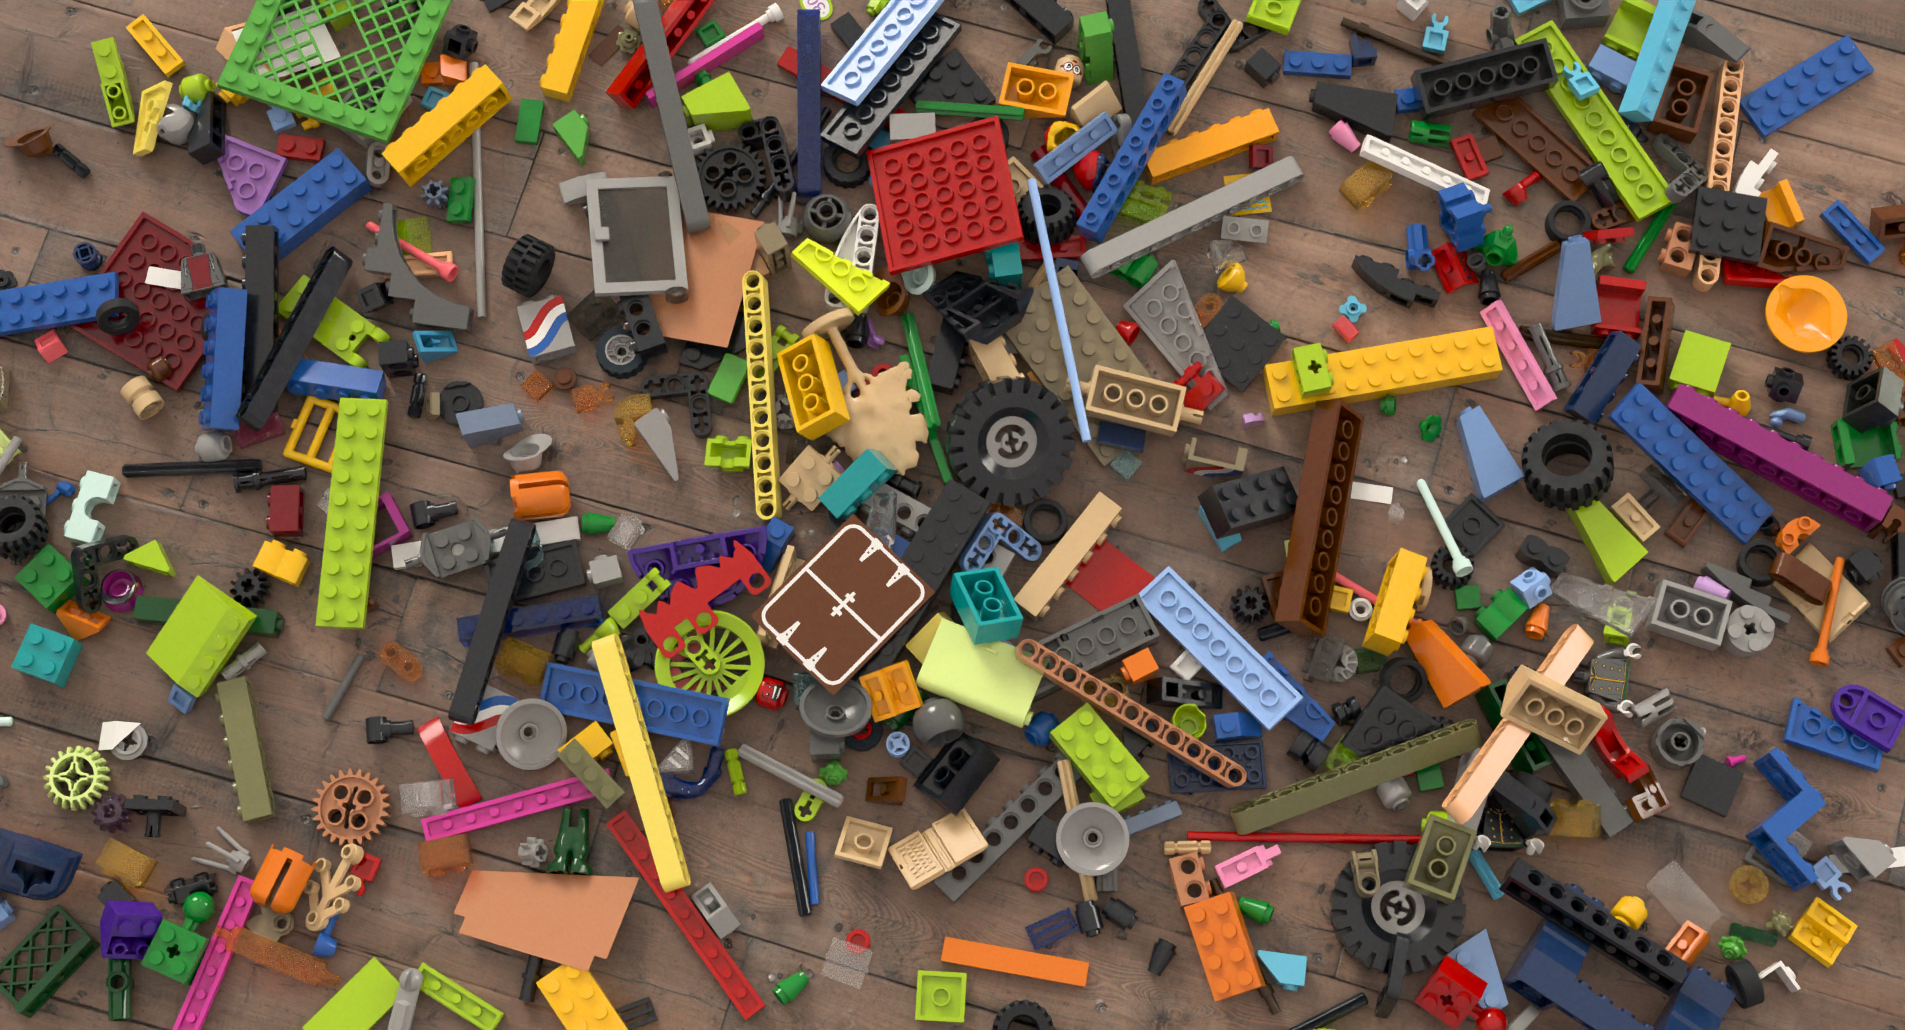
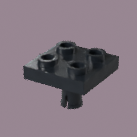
M133 795V799H125L124 809L136 815L147 816L144 836L151 838L154 836L155 838L161 837L162 816L186 817L187 807L180 804L179 800L172 799L173 797L158 796L157 799H148L146 795Z

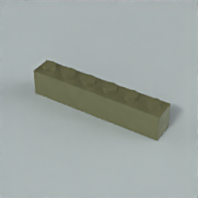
M246 676L218 682L215 698L218 705L221 704L222 713L219 714L222 727H225L227 735L224 736V744L226 749L230 750L231 759H228L230 772L234 773L236 781L233 782V791L235 796L239 797L240 805L237 806L238 816L249 825L278 818L251 680Z

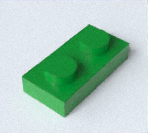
M451 178L446 221L450 224L471 223L475 188L474 178Z

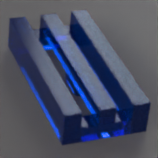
M1068 907L1025 927V930L1034 950H1037L1079 931V927ZM1065 915L1068 917V919L1035 934L1032 933V930ZM1071 924L1072 928L1039 943L1036 942L1037 938L1065 925Z

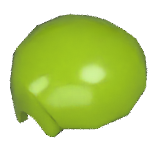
M1195 704L1181 705L1171 717V724L1197 740L1204 735L1207 729L1206 715Z

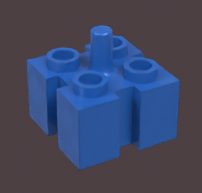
M1464 182L1439 190L1438 204L1441 207V211H1439V225L1447 236L1450 235L1451 242L1458 253L1484 244L1486 228L1483 223V217L1486 216V213L1492 212L1491 204H1478L1474 192L1469 190Z

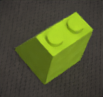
M730 72L681 96L682 108L688 127L704 123L707 131L710 129L711 131L739 129L743 123L753 120L751 108Z

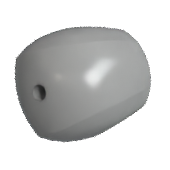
M174 103L167 104L166 107L173 111V113L164 116L157 126L158 134L162 139L172 144H185L188 142V136L195 118L184 107Z

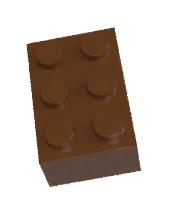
M1674 62L1653 121H1649L1647 131L1658 135L1664 133L1675 140L1691 144L1699 130L1714 73Z

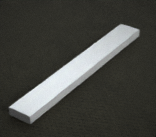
M578 516L533 523L536 524V533L531 548L549 546L573 539L581 541ZM505 536L495 539L492 555L500 553ZM421 541L391 546L395 570L405 569L404 560L420 554ZM456 544L452 548L453 555H460L464 551L462 544Z

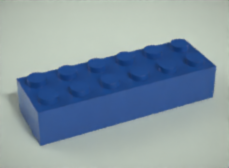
M338 147L229 232L245 251V246L242 243V234L246 232V225H274L279 228V261H281L372 189L366 178Z
M218 287L210 291V295L206 297V308L209 309V318L205 319L204 330L208 332V339L203 344V355H206V364L202 365L201 372L202 378H205V387H202L200 391V401H204L203 411L199 412V425H202V430L222 432L239 430L240 421L236 419V413L241 405L248 291L245 289Z

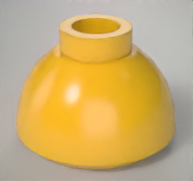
M1233 263L1226 268L1217 281L1219 289L1225 292L1236 291L1238 294L1243 292L1248 285L1245 281V271L1239 263Z

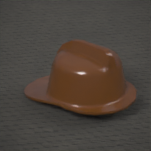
M51 126L17 133L3 142V146L18 147L29 158L47 156L53 152V143L48 132Z
M884 267L874 277L881 281L884 279L890 282V287L874 301L875 310L880 316L902 317L910 302L901 273L891 276L888 267Z

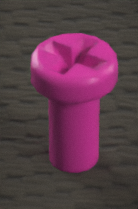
M1744 754L1733 758L1731 756L1726 757V764L1731 768L1735 764L1746 761Z

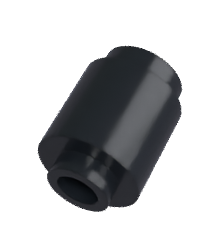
M562 627L561 631L557 632L551 655L555 656V661L563 664H568V661H574L580 638H578L580 633L578 631Z
M1113 897L1109 899L1101 912L1106 916V920L1123 931L1126 928L1131 930L1139 918L1135 915L1137 910L1119 898L1116 900Z
M1094 900L1076 904L1075 916L1081 935L1086 934L1087 938L1100 935V930L1104 928L1098 905H1095Z

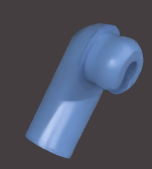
M1789 407L1780 409L1770 414V425L1772 427H1781L1783 420H1791L1802 424L1806 414Z

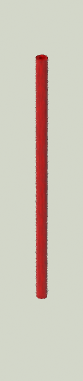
M1187 831V841L1377 844L1385 841L1386 843H1392L1394 840L1407 841V844L1413 845L1414 843L1418 844L1421 835L1251 832L1239 835L1237 832Z

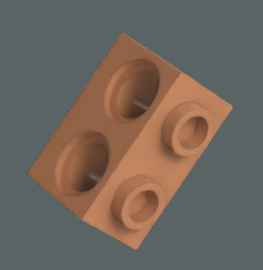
M1676 221L1672 228H1667L1663 241H1666L1665 249H1661L1657 260L1661 262L1660 271L1686 278L1690 273L1696 255L1688 253L1691 233L1690 225ZM1677 236H1682L1686 242L1679 241ZM1671 256L1677 257L1680 263L1674 262Z
M1197 852L1168 859L1167 864L1179 909L1209 899V895H1212L1209 880H1204L1203 872L1206 871L1203 857L1198 858ZM1184 862L1191 863L1194 867V872L1191 874L1184 873L1181 870V864ZM1189 886H1197L1200 890V896L1197 898L1189 896L1187 892Z

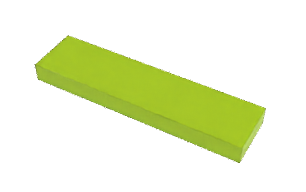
M422 962L418 969L423 975V985L420 991L480 1029L496 1030L505 1015L504 1013Z

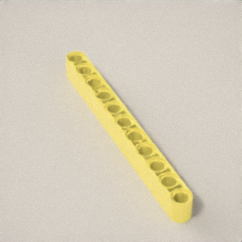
M751 270L743 276L742 287L755 502L757 515L770 523L773 516L778 519L781 518L782 499L781 483L778 481L780 478L769 290L767 280L759 272ZM759 279L758 286L751 288L752 281ZM761 301L760 308L752 310L753 304ZM761 323V331L754 333V327ZM759 346H763L762 354L756 356L755 350ZM760 369H765L764 376L757 378V372ZM766 391V398L763 401H758V395ZM763 414H767L768 420L764 424H760V417ZM764 437H769L768 445L761 447V440ZM769 459L771 461L770 467L767 470H763V462ZM771 482V491L764 493L763 488L765 484ZM772 505L774 508L773 513L770 516H765V509Z
M615 633L592 641V648L663 890L667 893L689 886L691 883L690 875L624 649L619 636Z

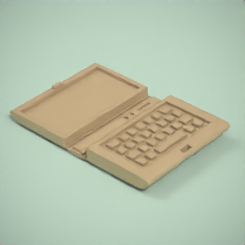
M1808 543L1794 556L1831 581L1834 566L1812 544ZM1843 574L1834 611L1829 644L1871 606L1869 601ZM1776 581L1771 584L1793 607L1795 606L1805 615L1804 619L1820 634L1827 598L1823 606H1817L1805 601Z
M965 808L960 810L957 816L950 813L932 823L933 827L925 830L922 834L918 830L887 848L912 890L918 889L942 874L949 872L989 846Z

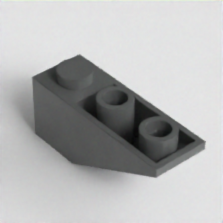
M1696 10L1692 11L1681 41L1682 44L1736 64L1750 50L1749 46L1710 15Z

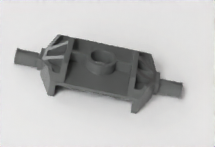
M19 462L17 478L0 485V498L8 499L10 495H14L15 498L19 495L24 496L25 499L30 498L37 504L44 517H46L47 488L28 477L29 463ZM25 522L13 524L6 533L18 531ZM18 557L17 560H12L11 564L16 566L22 565V560Z
M473 516L471 517L472 520L428 535L426 532L422 533L420 554L404 560L406 568L408 570L419 565L426 566L437 579H441L489 563L492 557L493 543H495V539L506 535V527L488 531ZM456 544L464 546V551L460 555L452 554V548Z

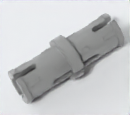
M257 641L241 655L238 654L236 659L222 669L220 673L226 680L234 679L245 670H250V666L267 654V652Z

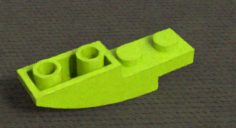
M110 37L91 42L112 128L135 123L124 64L120 59L115 38Z

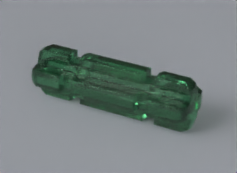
M1737 923L1730 924L1728 930L1729 936L1741 937V939L1759 944L1764 943V945L1771 947L1776 946L1778 940L1776 933L1769 931L1765 933V930L1749 926L1742 927L1741 924Z

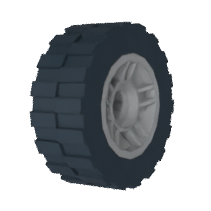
M623 326L612 327L610 330H606L603 336H600L598 339V344H596V357L599 365L604 372H607L611 377H616V379L634 377L647 364V360L642 361L639 353L634 354L630 342L634 340L633 334L628 335ZM622 349V351H625L626 354L623 355V356H620V355H619V353H620L619 350Z

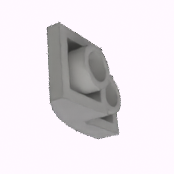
M606 173L587 174L559 183L558 187L563 204L586 203L584 197L586 196V179H606Z

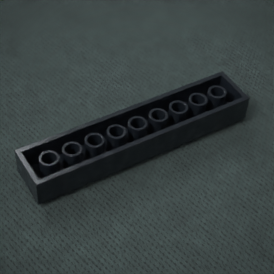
M951 478L948 480L900 558L935 593L850 680L861 685L860 676L896 664L906 648L905 645L912 638L958 563L962 552L992 507L991 502Z

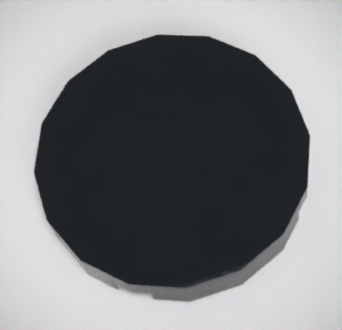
M467 381L452 382L446 385L440 394V416L446 423L455 427H459L456 414L484 408V400L480 390Z

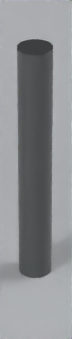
M356 655L321 717L329 721L331 720L365 660L363 656Z

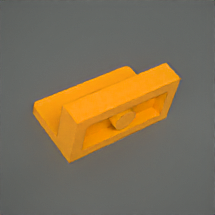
M1787 179L1779 181L1773 189L1763 191L1759 195V197L1768 198L1765 214L1766 221L1796 229L1805 220Z

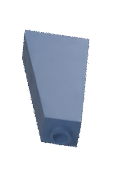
M1582 235L1568 237V241L1562 242L1551 316V326L1555 331L1601 322L1590 241L1586 237L1582 238Z
M1479 405L1474 409L1470 406L1461 411L1456 426L1476 496L1483 503L1516 485L1524 476Z

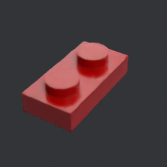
M1472 133L1450 141L1449 144L1464 178L1474 181L1488 176L1489 170Z
M279 134L275 154L288 160L318 163L323 159L326 142L324 139Z
M1634 227L1584 231L1583 237L1593 240V245L1605 244L1609 238H1611V243L1624 242L1625 237L1634 236Z

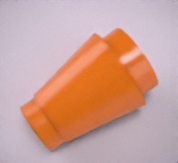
M1538 603L1524 625L1527 637L1542 640L1547 635L1550 610L1548 605Z

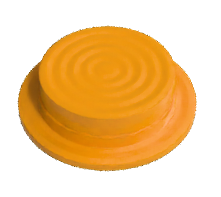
M1800 275L1782 281L1772 290L1766 302L1765 317L1769 330L1781 344L1797 352L1816 353L1831 347L1842 336L1847 324V310L1839 292L1828 282L1814 276Z

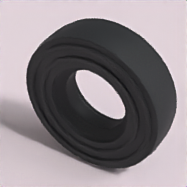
M114 298L99 306L96 311V320L103 332L110 335H122L132 331L138 325L140 314L133 301L125 298ZM123 312L127 314L125 318L118 321L109 319L115 313Z

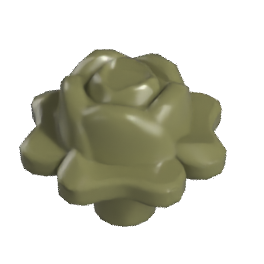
M625 28L624 33H618L616 45L620 47V52L634 54L635 50L640 47L642 39L638 30Z
M1779 909L1773 910L1772 921L1766 922V928L1769 932L1776 930L1781 933L1782 937L1788 936V931L1793 928L1791 917L1788 913H1782Z

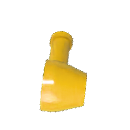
M1744 390L1736 391L1730 398L1714 396L1718 404L1735 409L1740 416H1746L1750 412V395Z

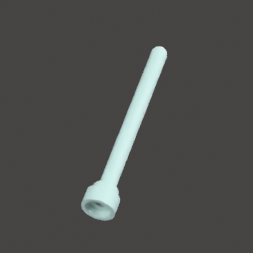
M1419 479L1417 487L1453 558L1452 569L1457 577L1466 576L1473 571V566L1469 559L1462 556L1425 480Z

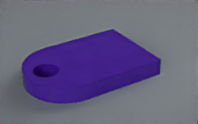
M1859 685L1843 686L1831 699V713L1839 725L1885 753L1892 749L1905 724L1904 710ZM1840 697L1847 699L1850 706H1844L1840 702Z

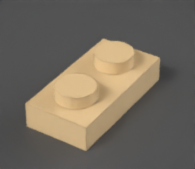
M1629 492L1609 508L1641 544L1660 528L1656 521Z

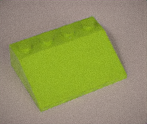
M198 575L146 654L179 686L198 698L207 693L257 618V615Z

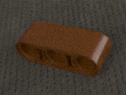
M1784 552L1777 553L1768 574L1769 577L1805 601L1817 606L1824 605L1832 585L1829 579L1796 557Z

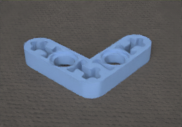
M989 513L959 558V567L962 571L981 569L998 541L1020 558L1028 561L1037 560L1041 556L1042 547L1037 540L1005 515ZM993 519H998L997 523L1005 528L1002 530L1001 528L994 527ZM1012 530H1015L1018 535L1015 543H1011L1008 539V535ZM982 536H985L988 540V545L982 550L979 547L978 541ZM1024 544L1026 546H1032L1031 550L1033 551V553L1028 554V549L1021 545ZM968 558H973V567L969 566Z

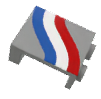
M549 295L544 300L537 302L526 301L522 306L517 307L529 357L533 365L578 353L562 295Z
M487 685L474 725L471 726L454 721L450 732L455 735L454 740L464 745L470 742L476 745L475 749L486 755L489 752L497 754L498 749L496 748L495 741L497 722L510 705L520 700Z

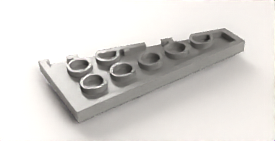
M1171 260L1130 298L1123 307L1181 376L1185 374L1184 370L1188 366H1192L1196 361H1199L1203 368L1198 373L1203 377L1207 372H1210L1226 388L1176 261ZM1192 379L1188 382L1191 388L1196 384ZM1227 388L1207 407L1209 410H1213L1229 395Z

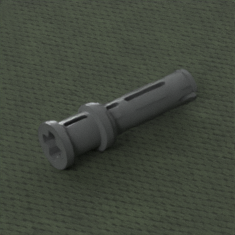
M1542 322L1529 327L1528 330L1545 366L1544 374L1548 375L1552 384V390L1557 392L1571 386L1572 383L1567 380L1563 371L1564 365L1558 362Z

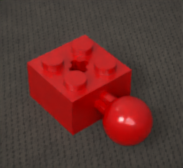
M1448 955L1443 958L1425 981L1414 1000L1416 1004L1453 1030L1459 1027L1467 1015L1476 1020L1477 1030H1507L1508 1027L1507 1017L1502 1010L1496 1007L1483 1009L1477 1004L1488 983Z

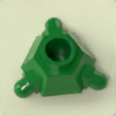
M1506 225L1503 230H1495L1485 235L1484 244L1472 248L1485 256L1486 262L1492 266H1499L1503 263L1506 266H1511L1519 261L1517 259L1516 239L1512 235L1514 231L1512 225Z

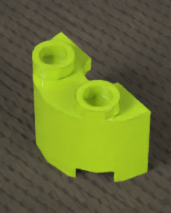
M715 436V439L707 438L704 466L710 469L712 467H722L721 471L743 472V468L750 469L752 454L751 438L739 436L736 441H729V438L726 436Z

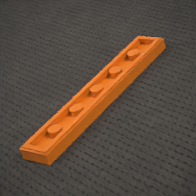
M945 937L941 962L1079 987L1086 986L1089 962Z

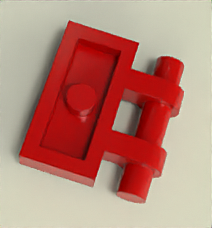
M1196 361L1192 366H1188L1184 370L1185 374L1178 381L1175 380L1172 384L1185 387L1192 379L1196 384L1189 392L1186 390L1183 401L1184 407L1204 411L1226 388L1210 372H1207L1202 377L1198 372L1203 368V365Z

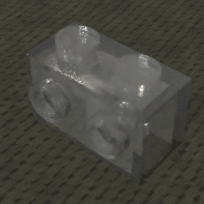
M454 779L420 781L399 785L402 814L412 813V817L426 816L427 811H433V815L448 814L447 809L456 808Z

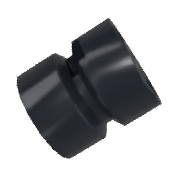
M1303 729L1286 755L1296 762L1303 761V767L1314 774L1331 750V747L1321 740L1316 742L1315 736Z

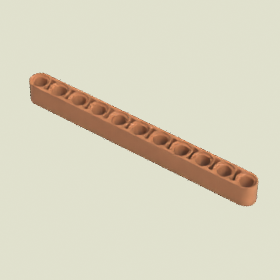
M1025 639L1015 647L1014 655L1019 662L1083 701L1088 702L1096 709L1225 787L1234 788L1245 782L1247 776L1242 766L1032 639ZM1023 645H1027L1032 649L1031 657H1026L1022 654L1021 648ZM1043 658H1049L1052 661L1053 667L1051 670L1043 667ZM1064 670L1072 672L1074 678L1072 682L1064 680ZM1085 683L1093 685L1094 693L1092 695L1085 693L1083 688ZM1106 695L1114 698L1115 704L1113 707H1108L1105 704L1104 698ZM1126 708L1134 710V720H1130L1125 716ZM1147 720L1155 723L1156 729L1154 733L1146 729ZM1168 733H1173L1176 736L1175 745L1167 742L1166 736ZM1189 745L1194 746L1197 750L1195 758L1190 757L1187 753ZM1210 757L1217 761L1216 770H1212L1208 766V759ZM1230 770H1234L1238 775L1236 783L1229 779L1228 774Z

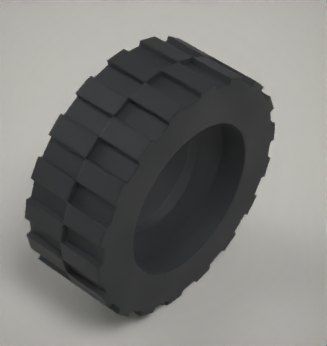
M829 144L825 148L822 158L824 173L829 181L833 182L837 187H843V189L856 188V186L864 184L863 182L867 181L870 175L866 152L870 150L869 146L858 158L859 165L856 170L843 172L837 166V159L845 152Z

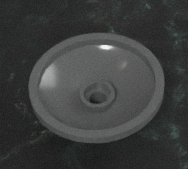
M849 679L834 696L816 681L803 692L799 702V712L804 724L813 732L825 737L841 738L853 735L865 727L871 717L872 701L865 688L853 680Z

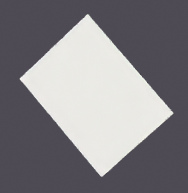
M312 5V6H309V7H306V8H303V9H300V10H301V12H303V11H305V10H307V9L312 8L313 5ZM298 11L285 14V16L288 18L298 14ZM316 12L304 16L307 25L319 20ZM277 17L275 22L283 20V17ZM301 18L289 22L292 31L304 26ZM286 24L274 28L277 37L289 33ZM325 24L310 29L325 62L341 57ZM243 28L232 32L236 42ZM271 30L266 41L274 39ZM307 31L295 35L298 44L310 39ZM292 37L280 41L283 50L295 46ZM277 43L265 47L268 56L280 52ZM313 44L301 48L304 57L316 53ZM262 49L258 56L260 59L265 58ZM298 50L286 54L289 63L301 59ZM283 56L271 60L274 69L286 65ZM317 57L307 61L310 68L321 64V61ZM302 63L300 65L292 67V69L295 73L306 69L304 63ZM263 65L256 67L259 75L269 72ZM287 69L278 73L277 76L280 78L291 73ZM273 75L268 77V79L274 80L275 77Z

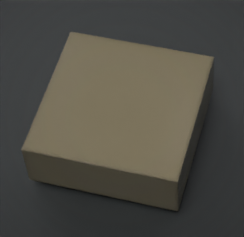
M431 392L426 398L427 421H435L440 415V392Z

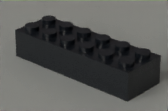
M1547 38L1415 70L1410 78L1422 121L1552 89L1559 81Z

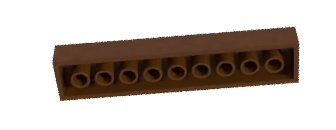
M1340 399L1321 400L1315 403L1311 429L1308 435L1307 451L1304 457V467L1300 478L1299 494L1296 500V510L1292 522L1291 537L1288 543L1286 564L1284 565L1283 580L1280 587L1278 607L1275 613V622L1300 637H1325L1364 423V416Z

